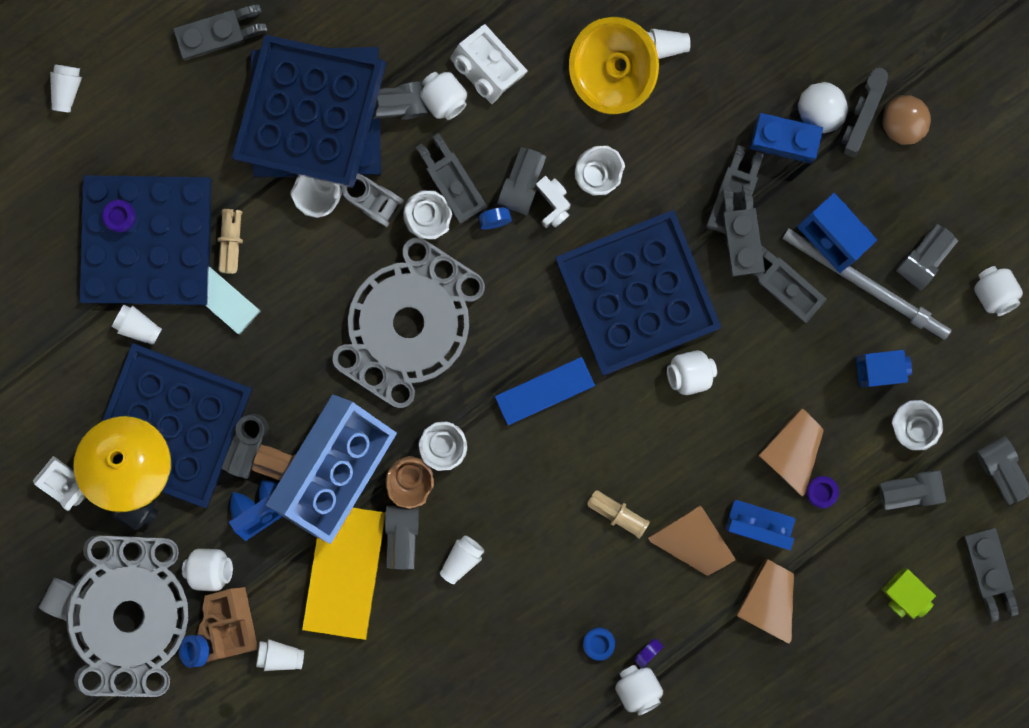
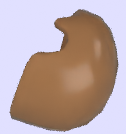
M898 95L885 105L882 125L891 140L901 145L915 144L926 136L931 123V114L921 99L912 95Z
M412 456L396 460L390 466L385 478L389 498L397 506L407 509L425 504L428 495L434 488L431 467L426 465L422 459Z

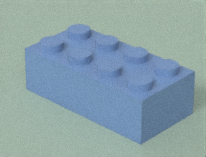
M332 394L266 506L311 535L331 544L397 433L354 402Z

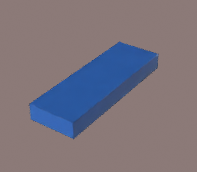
M580 357L495 396L507 424L510 425L590 389L595 384L583 358Z

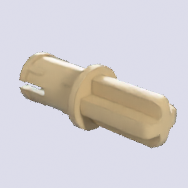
M222 209L221 237L217 238V242H220L218 270L222 273L233 274L237 272L239 244L243 243V240L240 239L242 215L240 210L233 212V209Z
M598 490L594 491L588 500V507L611 520V525L614 526L616 523L639 539L650 521L627 509V504L623 503L621 505Z

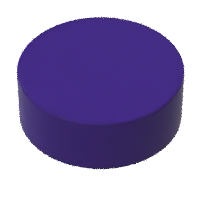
M113 200L104 207L102 219L107 228L122 233L134 226L136 212L128 202Z
M817 476L809 481L806 497L813 506L828 508L837 501L839 488L833 479L826 476Z
M657 638L653 639L634 658V662L640 668H644L664 645Z

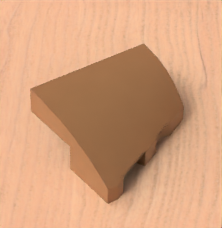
M799 408L758 456L803 497L807 491L824 430L803 408Z
M701 505L648 537L654 545L707 576L736 560Z
M765 558L750 584L751 588L736 615L789 644L792 640L794 573Z
M231 588L205 595L202 609L204 618L199 625L198 635H202L208 643L209 656L207 662L258 650L246 588Z

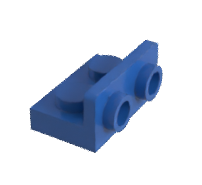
M734 500L725 530L791 551L794 538L790 536L795 518Z

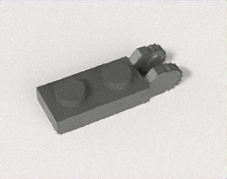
M251 5L237 11L231 10L174 28L183 60H189L244 43L245 39L266 33L267 28L264 23L254 24L241 30L239 24L240 20L260 14V5Z
M880 67L875 68L870 73L871 76H869L865 86L868 96L867 98L860 97L854 114L859 116L855 127L848 125L841 142L847 145L844 154L853 158L859 152L887 86L888 73Z
M438 133L433 136L434 143L438 150H441L445 158L434 164L428 149L423 144L418 145L416 149L427 165V171L444 196L459 223L462 224L486 209L487 205L455 153H451Z
M740 145L737 146L731 165L726 170L706 226L707 229L724 235L726 233L723 219L725 210L722 187L730 186L733 192V211L745 210L741 195L742 184L749 183L753 194L758 180L756 176L764 155L756 152L751 161L749 174L739 171L737 169L745 154V147Z
M749 183L742 184L741 195L745 210L733 211V192L730 186L722 187L725 210L723 219L731 275L734 277L763 273L765 268L756 208H753L751 185Z
M761 245L763 259L771 266L765 273L751 275L758 280L757 283L806 324L827 299L780 257L776 258Z
M993 527L963 536L979 595L984 600L991 622L999 620V611L993 595L1000 593L1003 594L1005 607L1010 616L1018 615V606L1012 592L1014 590L996 528Z

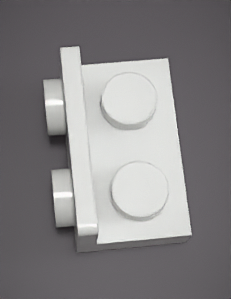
M485 24L459 43L450 57L456 69L464 74L475 86L477 92L491 104L496 102L504 91L520 80L528 71Z

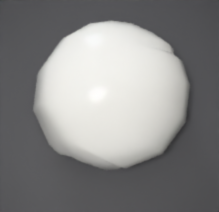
M822 82L810 85L801 94L798 110L804 123L823 127L822 133H828L837 130L846 121L848 105L844 93L838 87Z
M594 146L584 151L577 160L575 179L583 191L593 196L607 195L620 185L625 163L619 152L611 147Z
M300 175L297 176L291 190L295 206L305 215L315 218L330 214L339 203L342 195L341 185Z
M419 191L408 199L404 208L403 218L411 233L422 239H436L449 230L452 210L444 196L436 191Z
M912 400L901 405L892 420L896 438L903 446L911 450L929 449L937 444L943 432L940 414L933 406L923 400Z
M447 421L436 422L424 430L419 440L420 455L426 465L437 471L451 470L461 464L465 458L467 440L463 431L453 423Z

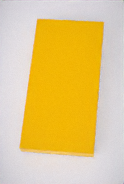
M353 507L331 544L317 538L302 630L366 640L386 512Z

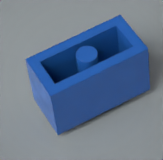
M760 113L756 118L749 149L812 163L817 157L823 127Z
M835 193L828 197L797 226L839 273L854 263L877 241L869 229L862 224Z
M904 350L855 356L859 388L908 382V376L912 375L911 359L909 356H905Z

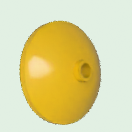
M607 17L592 22L580 32L571 49L569 72L572 84L579 97L588 106L599 112L620 114L634 110L647 100L657 82L659 59L653 40L640 25L626 18ZM622 59L626 62L625 70H622L620 67Z
M114 417L95 425L80 441L74 457V476L81 492L94 505L112 512L134 511L152 502L164 489L171 471V454L164 437L150 423L135 417ZM118 454L123 455L121 463L113 464L114 456Z

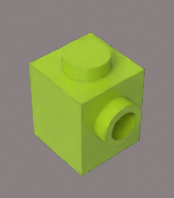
M904 567L881 589L891 600L888 606L901 618L905 615L912 619H915L917 616L923 617L933 607L934 604L931 601L936 597L909 569Z

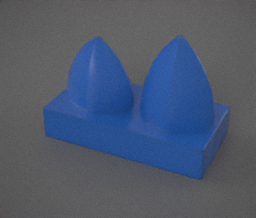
M265 479L261 481L259 487L260 502L257 504L243 494L232 493L230 510L233 520L229 523L234 532L245 541L283 517L266 506L278 485L277 482Z

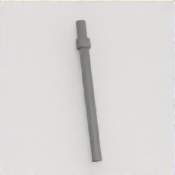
M790 228L784 234L783 240L910 318V323L920 329L924 327L943 340H946L952 329L932 318V313L921 306L916 308L851 266L839 273L809 240Z

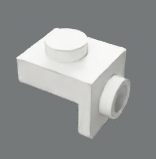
M545 176L536 183V189L554 208V211L542 220V224L545 228L551 224L556 228L570 216L566 211L570 209L571 205L564 198L567 192L555 178L550 181Z
M54 456L33 480L37 487L59 501L62 508L67 511L73 505H79L85 498L75 480L74 470Z

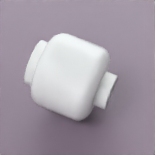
M433 72L422 81L424 87L420 92V97L424 105L437 119L446 118L450 120L461 113L466 107L467 92L452 73L444 72L438 74Z
M993 266L979 274L980 280L975 285L974 290L988 313H997L998 316L1011 312L1020 305L1019 299L1022 297L1023 292L1010 269L997 270L996 266Z
M699 350L676 355L672 359L671 365L667 366V378L671 388L677 390L682 395L707 391L712 386L713 377L717 375L714 360L708 359L707 355Z
M196 549L183 562V577L187 579L190 587L195 590L219 591L232 578V561L230 558H227L223 551L218 549Z
M633 665L620 673L622 679L618 681L615 689L628 712H637L638 715H643L661 704L659 699L663 695V689L650 668L638 669L637 665Z

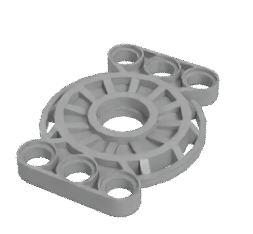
M412 238L405 243L403 256L406 263H396L381 268L369 276L359 287L351 302L348 316L349 336L352 344L339 346L333 354V364L340 372L397 408H405L414 401L415 390L412 383L423 382L437 377L449 369L458 359L466 344L469 331V315L465 302L479 300L485 291L483 279L478 274L422 238ZM419 243L426 248V256L423 260L413 261L409 258L408 250L413 244ZM448 261L452 264L453 273L449 278L441 279L436 276L435 266L438 262ZM401 268H409L410 273L402 274ZM392 270L395 271V276L386 278L379 284L375 281L382 274ZM468 278L476 279L479 282V292L474 296H467L461 290L463 281ZM370 284L373 289L367 295L363 304L358 303L362 292ZM454 302H460L462 308L456 309ZM405 307L419 310L424 318L423 330L414 338L399 336L393 327L395 314ZM355 309L361 311L359 318L360 330L354 331L353 319ZM464 315V330L461 337L457 335L458 316ZM355 337H362L364 344H358ZM454 342L460 343L456 353L447 361L444 357L449 353ZM352 350L355 353L356 363L353 367L344 368L339 364L338 357L342 351ZM439 362L443 365L434 373L423 376L422 370L431 368ZM371 367H377L383 373L382 382L376 386L369 385L365 380V373ZM407 372H416L417 378H409ZM400 384L407 386L410 391L409 399L404 403H397L392 398L393 388Z
M92 536L85 542L83 552L85 558L94 566L76 583L69 598L66 612L67 632L71 644L79 657L87 663L75 674V686L81 693L89 696H161L166 693L170 685V677L161 666L167 663L179 649L186 634L189 619L188 602L183 587L175 575L167 569L178 559V547L172 540L165 538ZM97 541L105 542L108 548L106 556L102 559H95L91 554V548ZM134 542L139 547V555L136 559L128 561L123 555V549L126 544ZM165 543L170 548V557L164 562H159L155 557V549L158 545ZM99 570L102 571L99 575L95 574ZM163 572L166 576L160 578L157 574ZM88 579H89L90 582H89L88 585L84 588V590H83V592H82L80 598H78V595H79V593H80V590H81L82 586H83V585L88 581ZM170 582L176 588L180 600H175L173 592L168 586ZM124 601L136 602L143 612L142 623L131 632L120 631L113 620L115 609ZM75 604H77L75 613L76 624L73 625V611ZM181 607L182 618L180 629L176 628L178 619L177 608ZM77 632L79 634L80 640L86 647L84 651L78 644L75 633ZM173 634H176L177 637L172 647L165 653L163 650L170 643ZM92 655L96 657L93 661L89 659ZM156 656H158L160 660H158L156 663L151 661ZM90 671H94L99 677V682L95 688L85 689L82 684L83 676ZM120 672H127L131 679L130 685L124 690H118L114 684L115 677ZM157 672L162 677L161 686L156 690H149L146 686V679L151 673Z

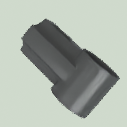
M410 82L394 88L380 89L372 119L400 116L401 120H408L427 115V107L420 97V92L423 89L422 82Z
M520 148L510 178H507L504 183L497 205L526 216L528 215L537 191L535 189L536 183L546 160L545 155L529 148Z
M936 224L924 237L919 246L911 250L902 260L895 271L921 291L939 270L937 267L958 240L949 230Z
M259 414L247 415L238 421L235 429L236 433L221 469L238 477L249 478L257 451L269 431L267 420ZM249 420L257 422L260 427V432L255 438L250 437L245 431V425Z
M1004 436L976 451L979 463L987 475L992 476L1007 505L1019 502L1029 496V484L1017 463L1019 461L1018 455L1007 437Z
M941 470L913 474V477L879 483V494L883 509L890 510L912 505L928 506L946 502Z
M387 505L385 533L388 534L387 568L404 570L415 568V541L419 530V507L407 509Z

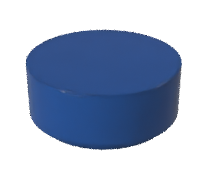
M506 207L485 211L478 217L481 229L484 230L501 227L512 221L510 211Z
M596 627L589 630L584 636L583 647L590 658L605 660L614 652L615 639L607 629Z
M188 635L183 638L179 647V656L186 667H202L207 662L209 646L203 636Z

